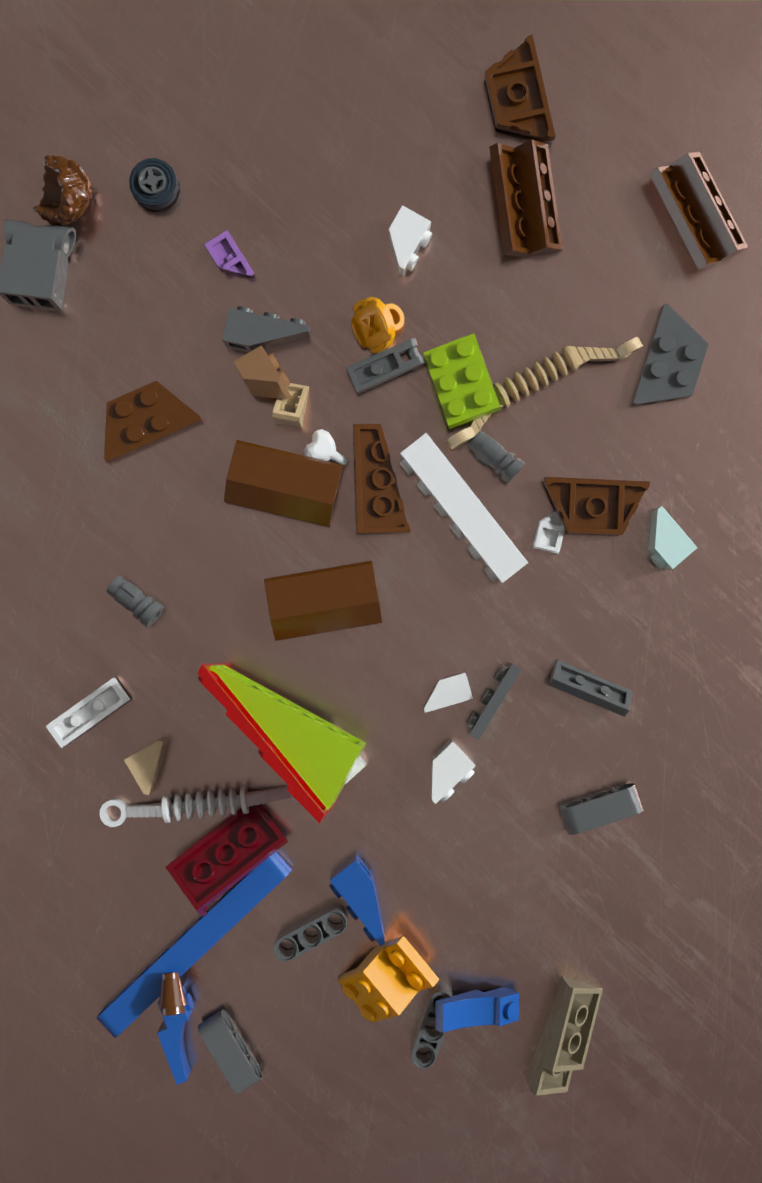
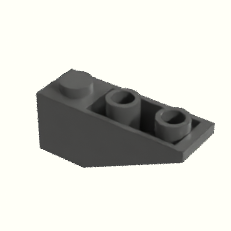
M238 306L237 309L229 308L222 341L227 347L251 352L261 345L266 349L310 338L311 329L301 319L291 318L290 321L279 319L280 316L274 313L264 312L263 315L253 313V310L250 308Z

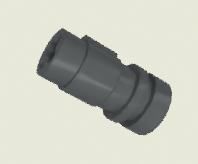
M480 431L468 446V448L476 453L475 457L487 467L491 466L494 468V473L496 475L501 474V479L507 484L513 480L525 465L523 460L519 457L516 459L513 452H507L501 444L483 431Z
M122 576L116 577L106 590V593L113 597L117 603L132 612L136 620L140 619V623L146 628L151 627L165 609L158 601L154 602L153 597L144 595L140 589Z

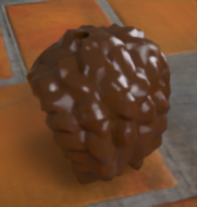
M46 155L44 158L46 164L44 169L46 172L43 174L45 186L42 188L44 195L39 206L36 205L33 207V210L50 225L65 226L71 222H76L89 206V200L92 195L90 179L83 168L74 160H67L62 156Z

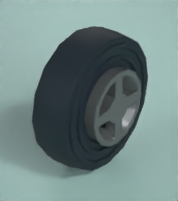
M147 158L138 162L132 169L129 177V187L134 199L143 207L151 210L163 209L169 206L175 200L179 190L178 178L174 169L167 162L157 158Z

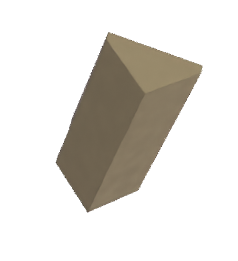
M561 977L526 1078L532 1094L538 1096L567 1092L572 1071L583 1070L603 988L567 977Z

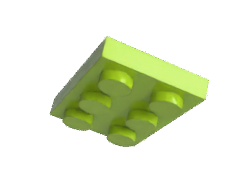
M474 333L423 352L449 429L501 410Z

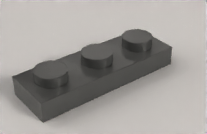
M557 660L554 664L549 686L625 717L630 710L632 690L560 660Z
M508 663L507 667L501 666L495 676V679L498 681L493 690L488 689L481 699V703L484 705L479 713L474 712L467 722L466 726L469 727L467 731L469 735L477 740L481 738L522 669L512 663Z

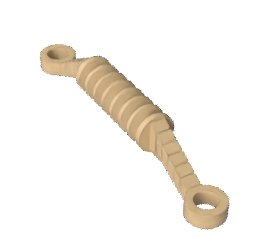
M635 337L616 349L583 348L566 345L561 348L562 357L558 352H552L553 362L548 357H543L544 367L536 361L533 363L534 372L528 367L523 368L525 377L515 372L514 383L508 377L504 378L506 386L504 388L499 382L495 383L493 386L500 407L507 408L510 406L509 397L515 402H519L518 392L528 397L529 386L533 391H539L538 382L544 387L548 386V376L554 382L558 381L557 371L562 376H567L566 366L574 372L578 370L579 366L588 361H619L640 350L643 344L639 337ZM491 414L474 420L470 427L448 438L447 442L451 449L454 450L474 439Z

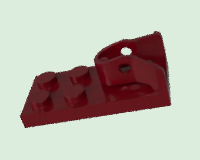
M260 804L249 806V813L244 814L240 808L236 815H231L165 868L194 909L201 916L207 915L206 910L209 904L288 843V840Z

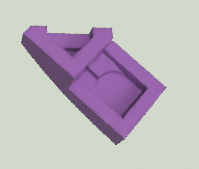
M228 230L204 244L219 269L246 276L254 275L253 270L238 249Z

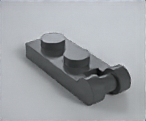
M409 339L346 367L356 393H362L404 373L424 366L426 361L417 350L419 345L416 339ZM407 353L410 360L403 363L400 355Z

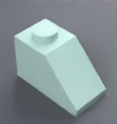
M660 506L651 511L648 550L652 553L651 559L660 569L664 567L665 570L674 569L698 547L663 506Z

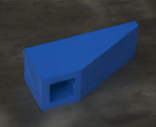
M356 854L331 874V884L329 886L338 898L343 897L347 902L346 908L349 914L355 920L359 918L364 924L363 930L366 936L372 942L376 940L382 946L385 944V933L374 877Z

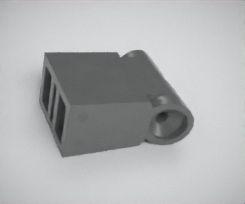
M5 219L4 235L6 244H4L0 267V296L9 304L62 310L68 257L73 251L76 240L75 228L57 225L36 227L29 222Z

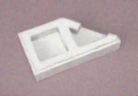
M557 511L538 521L531 548L559 554L565 528Z
M463 672L439 679L423 708L424 712H430L473 699L466 673Z

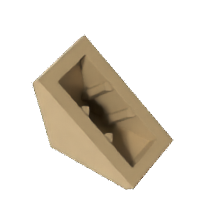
M290 383L286 387L291 397L288 399L277 398L272 418L276 424L302 428L309 386Z
M162 737L124 760L143 794L150 795L155 790L168 738Z

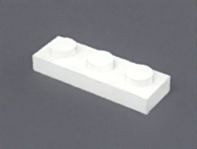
M112 678L46 725V728L58 745L63 748L131 699L116 678Z

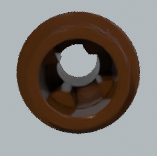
M179 972L162 974L159 1002L162 1016L185 1013L184 1006L187 1005L181 979L179 978Z

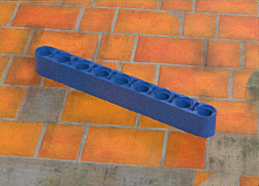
M277 852L272 854L230 888L206 911L207 915L201 916L120 992L97 1015L96 1019L114 1038L120 1035L160 997L162 974L179 972L180 978L292 871V868Z

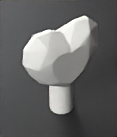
M323 429L314 432L312 442L306 445L303 450L304 456L324 461L331 460L334 463L343 465V468L349 458L336 451V445L332 436Z

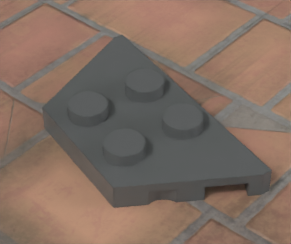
M664 304L661 308L631 403L633 406L651 402H663L670 399L689 398L694 393L709 343L667 304Z

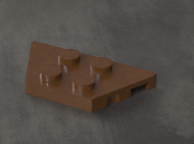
M533 35L525 38L524 43L514 51H509L500 62L494 63L485 71L484 76L494 121L498 129L546 141H554L556 135L534 38Z
M154 381L107 402L104 460L106 463H111L203 422L202 418L158 381Z
M544 477V484L566 533L623 535L629 525L631 516L635 514L639 506L638 503L644 492L650 486L649 481Z

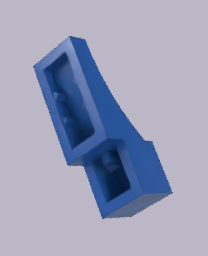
M184 987L183 991L187 1005L184 1006L185 1013L163 1016L164 1022L157 1032L176 1085L186 1082L191 1072L186 1052L185 1024L191 1016L194 1004L191 995L185 992Z
M505 987L487 992L473 990L436 1001L435 1029L443 1033L473 1026H502L519 1020V992Z

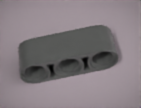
M627 783L565 803L559 807L569 835L595 829L637 815L643 811L635 783Z
M332 904L282 930L274 944L273 951L277 959L283 962L292 961L342 934L347 927V910L340 904ZM337 914L341 916L343 921L335 925L330 923L328 917ZM309 927L315 928L318 931V935L316 937H308L304 930ZM285 940L290 941L294 948L285 950L281 947L280 943Z
M438 982L429 989L411 1041L412 1062L420 1069L430 1068L435 1063L445 1032L428 1029L425 1025L430 1021H435V997L438 995L453 996L451 988L446 983ZM426 1047L430 1052L426 1055H420L417 1053V1050Z
M221 1010L198 1025V1031L203 1042L236 1094H240L263 1079L257 1061L225 1010Z

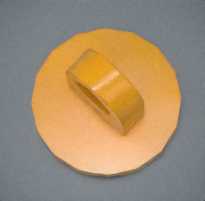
M375 297L358 300L352 311H355L354 317L351 318L354 335L359 344L364 348L368 347L371 350L369 352L372 353L387 350L393 344L395 331L399 330L404 324L403 312L397 305H385L380 299Z

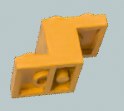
M402 936L385 942L382 946L377 945L356 969L343 973L337 982L341 985L343 993L360 1008L361 1015L373 1023L399 1016L418 991L434 987L439 978L407 939Z

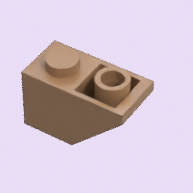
M262 345L233 361L253 396L288 399L291 397L286 387L290 385L283 370L277 372L276 369L280 368L279 363L273 353L267 355Z

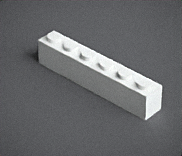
M427 433L400 453L402 461L399 463L408 475L413 473L419 480L416 483L419 490L425 497L430 495L436 502L433 505L434 509L442 518L448 517L452 523L450 526L452 532L459 540L462 537L469 544L466 548L476 561L480 559L484 563L486 568L483 571L492 582L497 580L499 584L503 583L528 563Z

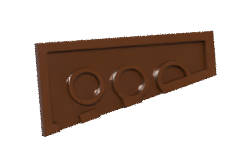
M354 424L353 453L356 534L410 533L411 529L409 523H407L403 500L397 487L398 482L392 469L391 457L382 425Z

